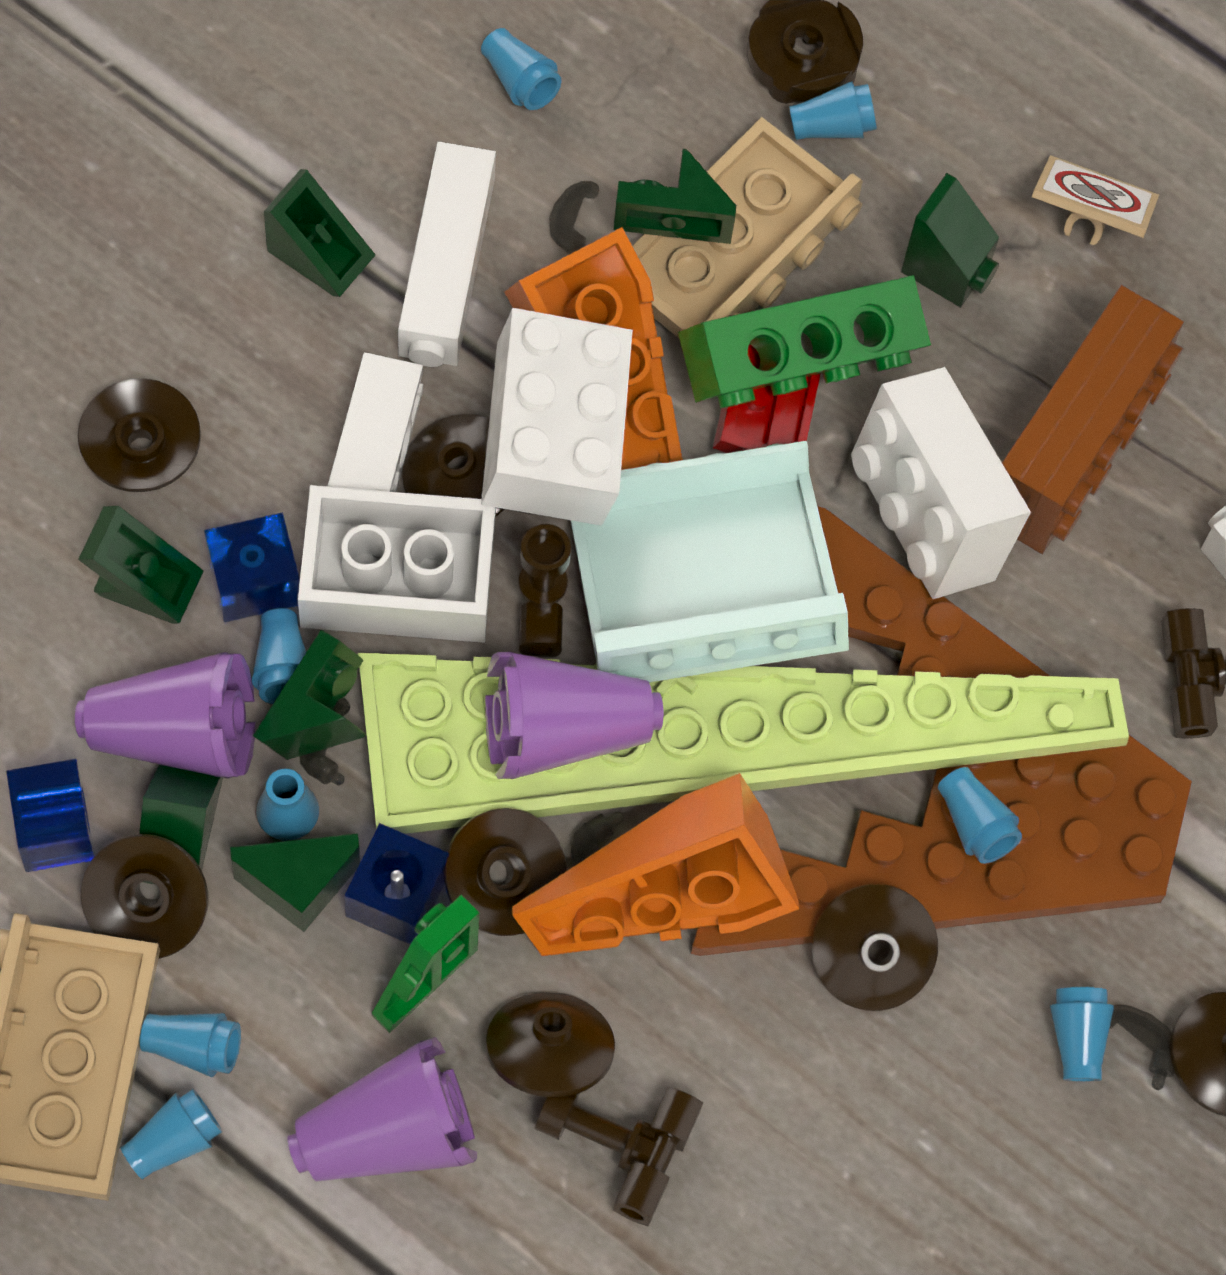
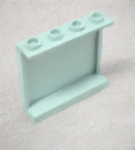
M807 441L772 444L763 448L725 454L715 453L706 457L669 463H653L643 467L621 470L619 495L602 526L570 520L597 669L600 671L644 679L650 683L849 650L848 611L844 594L837 591L810 478Z

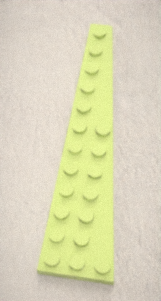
M358 653V656L364 660L359 668L378 837L462 827L468 820L480 813L502 808L525 811L538 818L675 801L683 795L739 773L751 791L1126 746L1129 739L1118 678L1033 675L1025 678H1015L1011 675L980 674L976 678L940 677V672L915 671V676L877 675L878 670H853V674L816 673V668L749 666L650 682L652 692H659L661 694L664 716L661 730H653L651 741L647 744L516 779H497L495 774L502 764H491L485 718L486 695L495 694V691L498 690L499 677H487L491 657H474L473 661L437 660L436 655ZM546 659V660H551V661L560 662V660H557V659ZM595 664V665H576V666H580V667H585V668H590V669L598 670V669H597V664Z

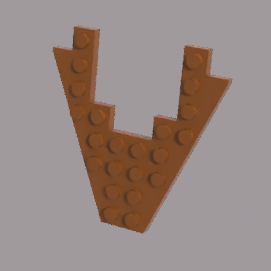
M817 506L837 591L844 594L848 611V637L902 651L903 654L897 675L915 676L916 671L940 672V677L976 678L980 674L1011 675L1015 678H1025L1031 675L1050 676L944 596L932 599L921 579L915 577L912 572L826 508ZM1130 735L1126 746L938 768L934 774L921 827L861 811L846 867L780 849L799 900V910L740 932L720 934L719 925L698 928L691 954L705 956L809 944L812 942L816 922L825 907L844 891L865 884H886L909 893L928 911L936 929L1161 903L1166 895L1192 781ZM968 767L988 790L1019 817L1017 827L1022 833L1021 841L1012 851L996 861L982 864L975 855H968L964 850L945 799L938 790L941 780L956 769Z

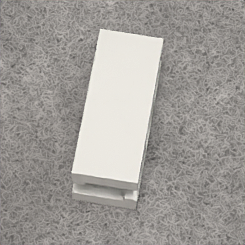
M364 352L327 487L397 492L423 394V384L420 383L423 375V365Z

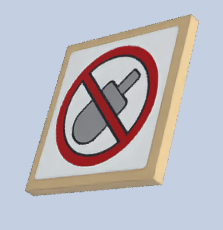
M1050 155L1032 197L1071 211L1064 226V232L1067 236H1070L1075 221L1078 219L1090 220L1095 227L1090 244L1095 245L1100 240L1105 225L1144 238L1159 194Z

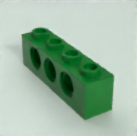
M914 275L706 321L678 332L695 403L718 398L720 409L754 401L753 389L771 386L773 396H778L808 388L806 377L823 373L825 384L860 376L858 367L860 364L875 361L877 372L912 363L910 352L931 346ZM854 321L863 330V344L857 340L854 334ZM802 332L806 334L811 341V357L804 351L802 347ZM749 344L757 350L760 356L759 369L755 368L749 360Z

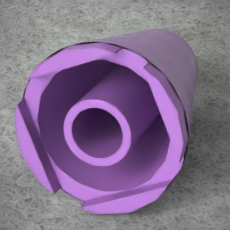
M223 652L92 687L87 691L85 700L78 701L76 705V732L80 738H86L89 748L94 751L226 779L244 776L248 772L253 757L255 742L253 735L256 722H246L245 702H255L249 667L244 656L240 653L229 654Z
M497 652L491 657L487 677H499L498 690L495 691V694L486 695L485 718L491 764H502L495 774L497 779H516L647 744L651 741L653 730H661L664 716L662 697L659 692H652L647 680L512 652Z
M433 1037L420 1041L295 1120L296 1133L289 1135L287 1140L292 1160L298 1172L309 1171L315 1181H327L460 1167L475 1162L477 1160V1152L463 1146V1142L475 1139L468 1109L454 1070L450 1069L440 1072L435 1061V1056L446 1053L437 1038Z

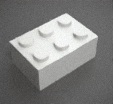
M512 308L497 342L481 505L602 526L620 491L633 330Z
M945 367L883 383L854 446L851 457L857 476L861 481L867 483L879 504L884 524L895 532L907 553V560L912 573L923 581L932 599L995 581L1031 511Z
M310 485L298 593L300 628L485 643L496 507L481 505L482 499Z

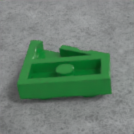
M462 895L448 907L442 903L437 904L416 925L414 931L418 935L413 939L372 1011V1017L389 1033L478 950L480 912Z

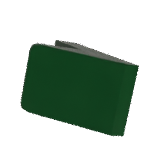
M682 149L678 188L663 186L657 181L647 179L634 182H618L613 230L623 227L625 232L731 244L737 205L687 149Z
M103 506L78 558L80 562L100 576L94 587V592L99 596L172 624L181 622L204 572L203 569L120 506Z
M320 630L253 737L286 760L365 737L366 733L348 719L332 710L338 700L345 697L352 689L357 678V670L364 660L340 640Z

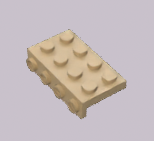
M761 117L707 171L737 205L731 244L644 234L633 245L651 280L654 301L651 304L654 319L679 338V331L702 322L751 312L759 305L764 309L768 308L784 290L787 283L785 278L797 266L804 270L818 257L825 244L823 239L835 227L839 231H843L856 218L862 208L859 196L863 180L852 173L843 181Z
M15 913L13 916L10 930H0V1184L109 1201L140 1051L141 1029L147 1016L160 954L159 944L32 924L28 915Z

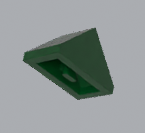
M300 169L264 210L267 252L332 296L341 297L376 255L307 169Z
M159 764L143 797L139 834L160 836L178 844L194 858L202 871L223 778ZM144 881V882H143V883L154 884V883H152V882H150V881Z
M358 833L230 847L234 879L303 932L306 931L360 866Z

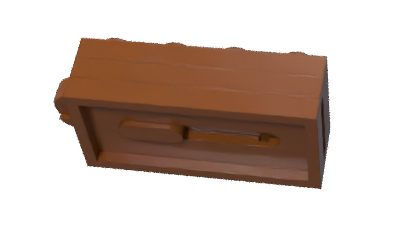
M1123 285L1115 293L1002 462L1031 511L1017 540L1042 555L1054 536L1063 542L1066 540L1082 513L1081 507L1088 495L1094 496L1112 468L1110 463L1119 448L1125 450L1142 422L1140 417L1148 404L1154 405L1164 391L1172 376L1170 372L1184 349L1175 343L1184 321Z

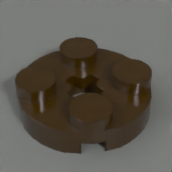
M768 0L760 9L759 16L751 25L747 42V58L753 74L761 84L768 88L769 94L773 99L784 104L796 101L806 102L846 83L855 81L863 49V34L855 15L839 1L836 7L824 0ZM798 37H804L808 44L817 43L819 45L814 50V53L810 55L800 54L793 49Z

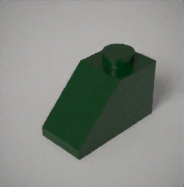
M948 173L945 174L915 217L901 273L906 276L914 275L916 282L961 308L973 290L982 294L993 279L999 267V263L993 260L999 236L958 179Z

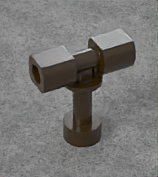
M539 524L529 528L524 532L521 541L520 560L522 570L519 575L518 584L522 596L529 601L520 608L519 652L522 655L556 657L562 652L563 608L557 602L563 598L568 587L566 570L570 563L571 541L563 529L552 524Z
M1185 608L1167 611L1161 620L1166 662L1176 664L1178 687L1175 688L1170 696L1175 738L1192 739L1212 736L1218 727L1214 697H1221L1224 693L1226 659L1224 660L1220 648H1208L1203 609Z
M667 1087L651 1124L638 1119L634 1129L631 1130L576 1105L580 1093L566 1097H547L536 1122L535 1130L559 1140L564 1130L567 1129L622 1154L618 1167L628 1171V1175L617 1196L613 1211L633 1222L649 1226L668 1185L670 1177L665 1174L675 1150L683 1152L701 1112L703 1102L684 1091Z

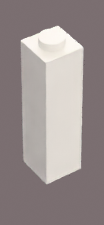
M437 142L398 328L399 356L409 358L416 364L426 367H438L442 364L458 365L495 181L496 151Z

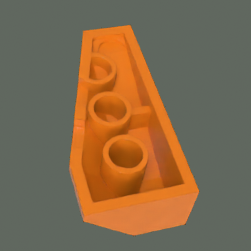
M623 227L519 280L504 292L512 308L633 330L621 470L643 467L653 463H669L683 460L672 397L667 393L661 358L664 357L661 337H657L651 304L654 301L651 280Z
M739 773L681 796L512 906V915L542 956L618 947L623 937L659 933L660 941L682 939L681 930L719 925L720 934L740 932L799 910V900L769 818Z

